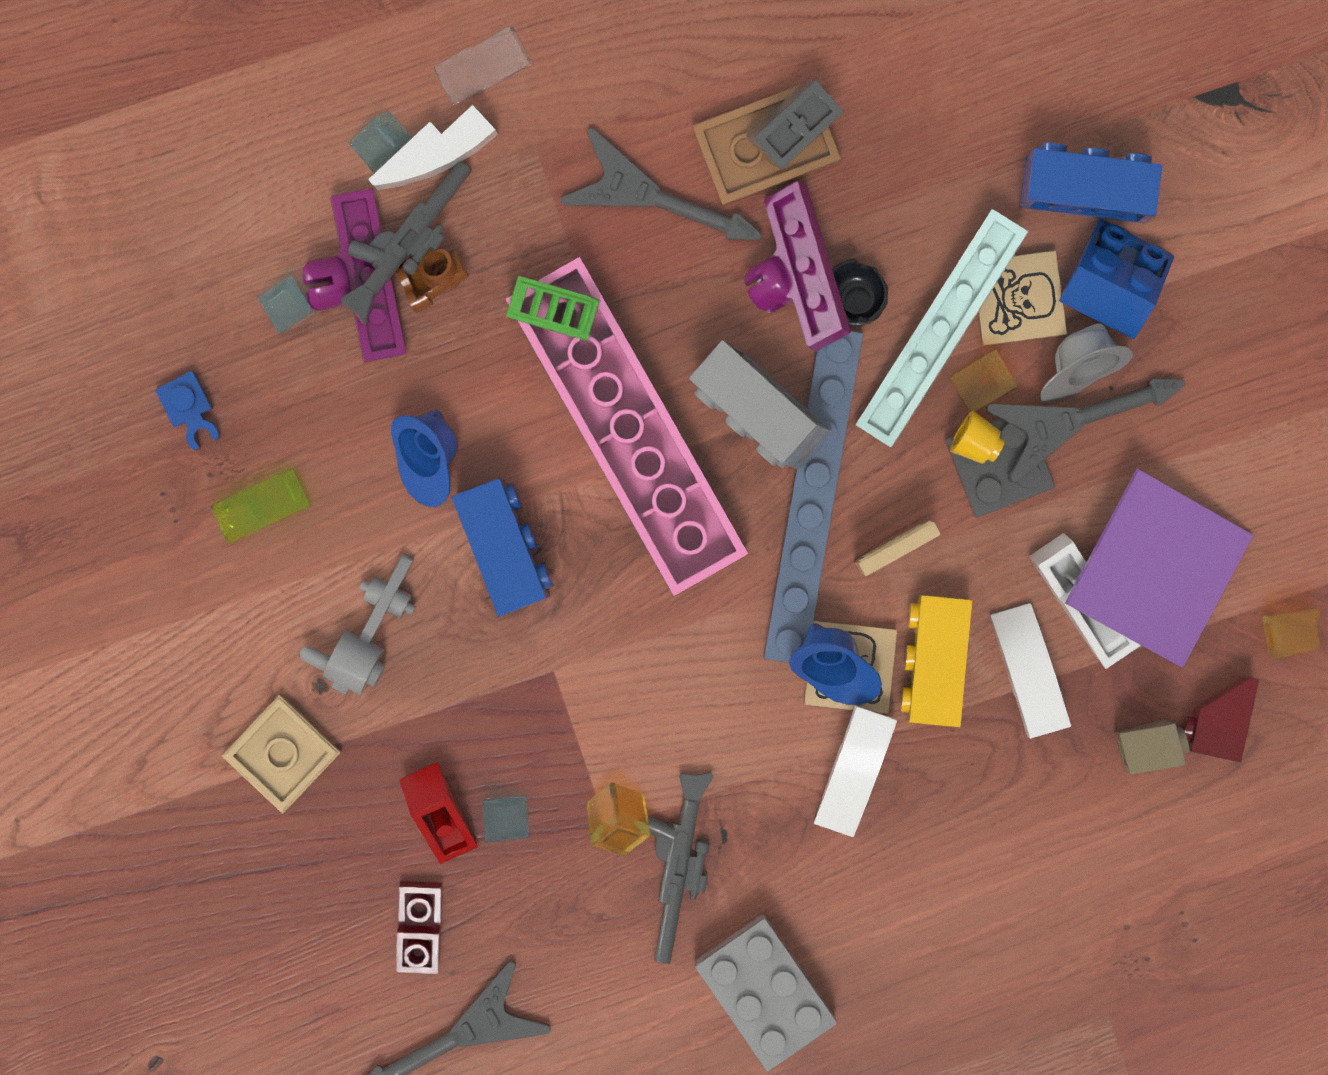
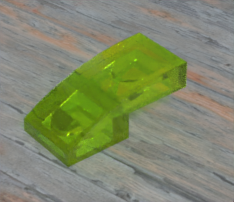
M293 468L223 499L210 507L227 543L231 544L265 529L273 523L310 507Z

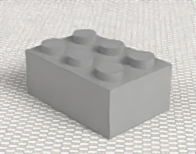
M724 340L717 345L689 377V380L698 387L693 393L709 408H715L721 413L725 411L729 415L725 419V423L741 437L744 438L746 436L750 440L755 439L760 444L756 451L773 466L777 464L783 469L787 465L799 469L832 432L741 348Z
M764 913L695 960V968L767 1072L838 1024L835 1015Z

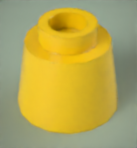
M972 410L957 430L950 446V452L981 464L985 463L986 460L994 462L1002 451L1005 440L1000 438L1001 431Z

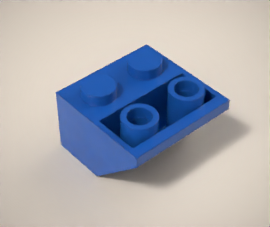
M1099 218L1068 278L1059 301L1135 339L1156 306L1175 256L1165 252L1155 244H1150L1126 232L1122 227L1110 224Z

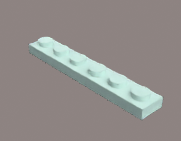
M992 209L856 423V426L892 448L1026 238L1029 233L1027 230Z

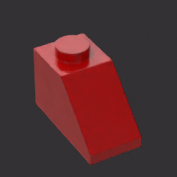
M438 762L399 779L410 815L440 864L478 848L476 839L452 786Z

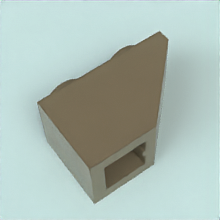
M1159 719L1114 731L1124 771L1130 775L1186 765L1183 754L1190 753L1188 740L1184 729H1178L1174 722Z

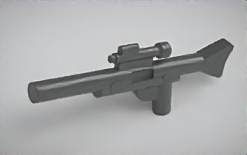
M458 162L426 204L418 203L396 233L390 231L382 232L375 237L370 245L356 240L350 243L348 255L372 263L375 269L364 285L341 298L343 307L353 312L363 325L368 323L376 296L407 255L412 258L406 260L403 264V270L408 274H414L419 268L418 264L429 249L436 251L445 239L441 235L444 229L443 226L438 225L434 229L429 227L470 175L471 170L464 163Z
M711 772L702 774L680 773L679 778L685 799H683L679 823H672L671 825L646 815L641 827V831L656 836V855L660 860L665 861L658 902L664 903L654 957L656 962L671 963L684 889L690 890V899L696 900L699 892L705 893L708 876L702 875L705 855L709 851L710 844L707 841L699 840L696 842L695 847L696 856H690L699 810V801L713 778Z

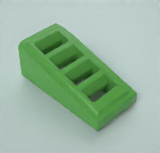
M518 276L506 317L588 342L601 301L587 295ZM529 288L536 290L529 314L521 312L527 289ZM544 293L552 295L545 319L537 317ZM560 298L568 300L561 324L553 322ZM576 303L584 305L578 328L570 326Z

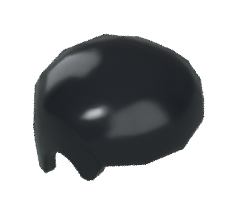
M848 259L835 265L832 270L849 325L865 326L879 319L888 304V286L882 275L879 274L878 269L859 263L857 259Z

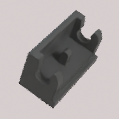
M807 79L746 137L767 156L766 159L772 165L782 170L844 111L817 80Z

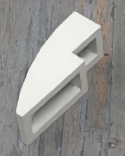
M472 105L442 134L429 122L368 180L377 190L405 186L430 178L472 156L494 139L498 133Z
M1064 533L1029 556L1061 607L1105 669L1141 646L1065 604L1086 564L1076 545Z
M1031 603L991 614L993 628L1027 737L1031 739L1071 727L1058 681Z
M855 705L821 799L814 824L854 837L896 726L897 720L895 718Z

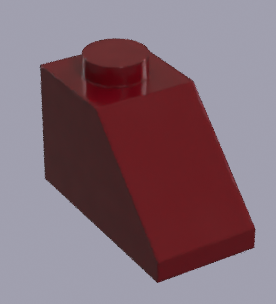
M1243 676L1196 706L1192 717H1185L1182 728L1185 731L1191 752L1241 763L1259 679Z

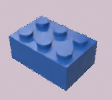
M1042 143L1041 148H1034L1025 159L1019 208L1145 224L1154 218L1157 213L1163 164L1152 163V156L1129 153L1126 155V158L1116 159L1109 158L1110 151L1104 149L1084 148V153L1077 154L1067 152V146L1063 144Z
M498 478L452 496L451 498L498 617L550 597L547 589L553 587L554 584L546 564L541 563L537 565L532 549L539 546L530 523L522 525L516 510L523 508L515 485L512 483L506 485L504 479Z

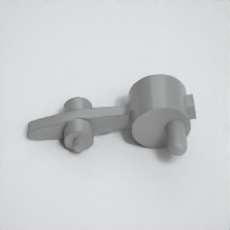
M402 555L388 583L375 576L371 583L365 580L361 583L359 589L365 592L363 600L374 605L375 608L360 636L346 630L331 656L312 646H304L300 650V658L304 662L324 671L322 677L334 682L331 687L333 690L345 696L348 691L361 696L367 685L375 687L386 666L380 662L384 648L372 643L373 638L387 612L401 619L404 612L412 615L416 608L415 605L410 603L412 595L400 589L414 561L408 555Z

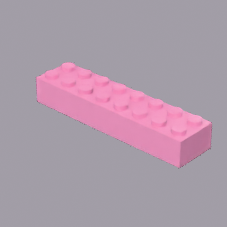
M578 257L538 280L539 282L587 295L601 301L588 342L524 322H518L673 595L679 594L746 556L748 552L581 258ZM527 289L521 312L529 314L536 290ZM544 293L537 317L545 319L552 295ZM512 296L506 298V301H507V303H508L509 305H510ZM560 298L553 322L561 324L568 300ZM576 303L570 323L571 327L578 328L584 305Z

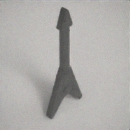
M595 129L587 131L588 137L603 167L604 175L599 182L563 196L561 203L564 206H657L726 233L727 240L759 241L762 239L761 233L739 214H734L733 217L660 190L650 178Z
M1151 379L1147 382L1148 386L1080 409L1008 404L987 405L985 411L988 414L1021 429L1026 435V443L1008 477L1009 482H1018L1081 430L1084 425L1152 402L1156 406L1161 405L1183 388L1185 381Z
M509 961L455 1023L450 1032L385 1068L377 1065L369 1075H407L457 1046L465 1047L549 1034L551 1028L548 1024L514 1016L505 1010L504 1002L516 966L514 961Z

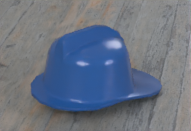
M432 410L418 417L400 415L392 422L391 435L402 483L417 502L427 507H438L447 501L450 493L448 466L457 452V438L453 430L444 421L442 413L438 410Z
M814 623L809 627L802 647H799L791 654L789 661L791 670L824 696L835 702L846 705H862L873 701L880 693L882 687L880 675L868 662L859 656L855 639L844 630L824 628Z

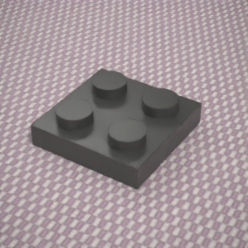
M1000 419L990 422L1001 431L1000 438L1005 440L1003 449L994 462L986 460L985 463L981 464L950 452L954 436L945 440L975 518L1055 488L1045 460L1018 482H1009L1008 477L1026 443V435L1021 429Z

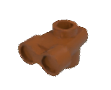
M437 248L436 251L429 250L420 261V264H418L419 268L414 274L406 273L403 267L396 270L397 276L405 289L408 302L415 313L432 306L434 298L447 290L455 289L461 281L469 277L464 262L456 249L449 252L441 248Z

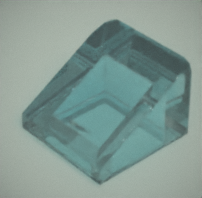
M385 112L374 117L349 144L375 174L412 137L390 112Z
M289 275L257 298L279 334L316 313L309 305L305 294L292 275Z
M526 796L484 798L483 815L486 843L529 838Z

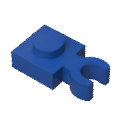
M190 371L155 390L173 427L177 428L186 423L188 427L186 440L193 450L201 449L196 439V435L201 429H207L213 440L220 439L218 427L214 423L206 421L203 416L204 413L214 408L194 371Z

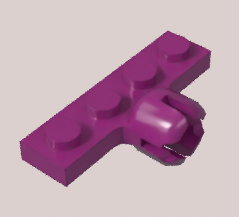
M796 181L764 200L777 243V250L772 257L750 268L745 275L744 282L746 286H749L757 281V285L751 287L747 293L758 309L767 311V313L772 314L794 302L807 347L818 351L850 334L851 330L807 185Z
M373 188L330 197L340 246L339 254L333 257L311 260L303 268L304 285L328 282L327 286L312 288L306 293L309 305L316 311L342 307L341 298L364 285L375 270L372 263L348 255V249L353 240L370 245L375 237L382 233ZM390 278L376 296L367 324L363 325L353 313L363 363L406 355Z

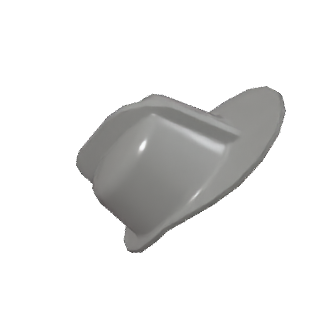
M1100 323L1072 333L1057 348L1055 354L1057 374L1043 387L1040 393L1041 401L1046 404H1052L1072 397L1097 380L1119 371L1127 365L1133 357V351L1127 346H1117L1108 334L1105 326Z

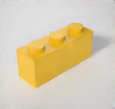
M919 595L918 603H910L908 628L915 629L914 645L906 646L904 670L911 671L910 688H902L900 712L908 713V722L961 727L972 600Z

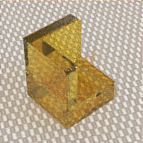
M997 350L992 351L951 376V382L969 412L980 409L1018 386Z
M1311 607L1263 615L1269 657L1278 659L1294 656V653L1318 650L1320 648L1316 617H1321L1320 608Z
M611 782L587 802L586 808L592 846L625 856L650 836L645 795L642 792Z

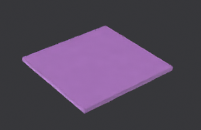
M1136 469L1065 604L1183 668L1254 535L1143 471Z

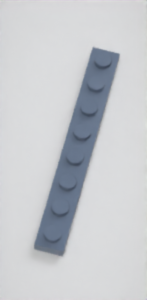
M851 331L850 334L818 350L816 354L807 409L832 432L799 469H796L764 659L789 663L791 654L799 647H802L809 627L813 624L863 333Z

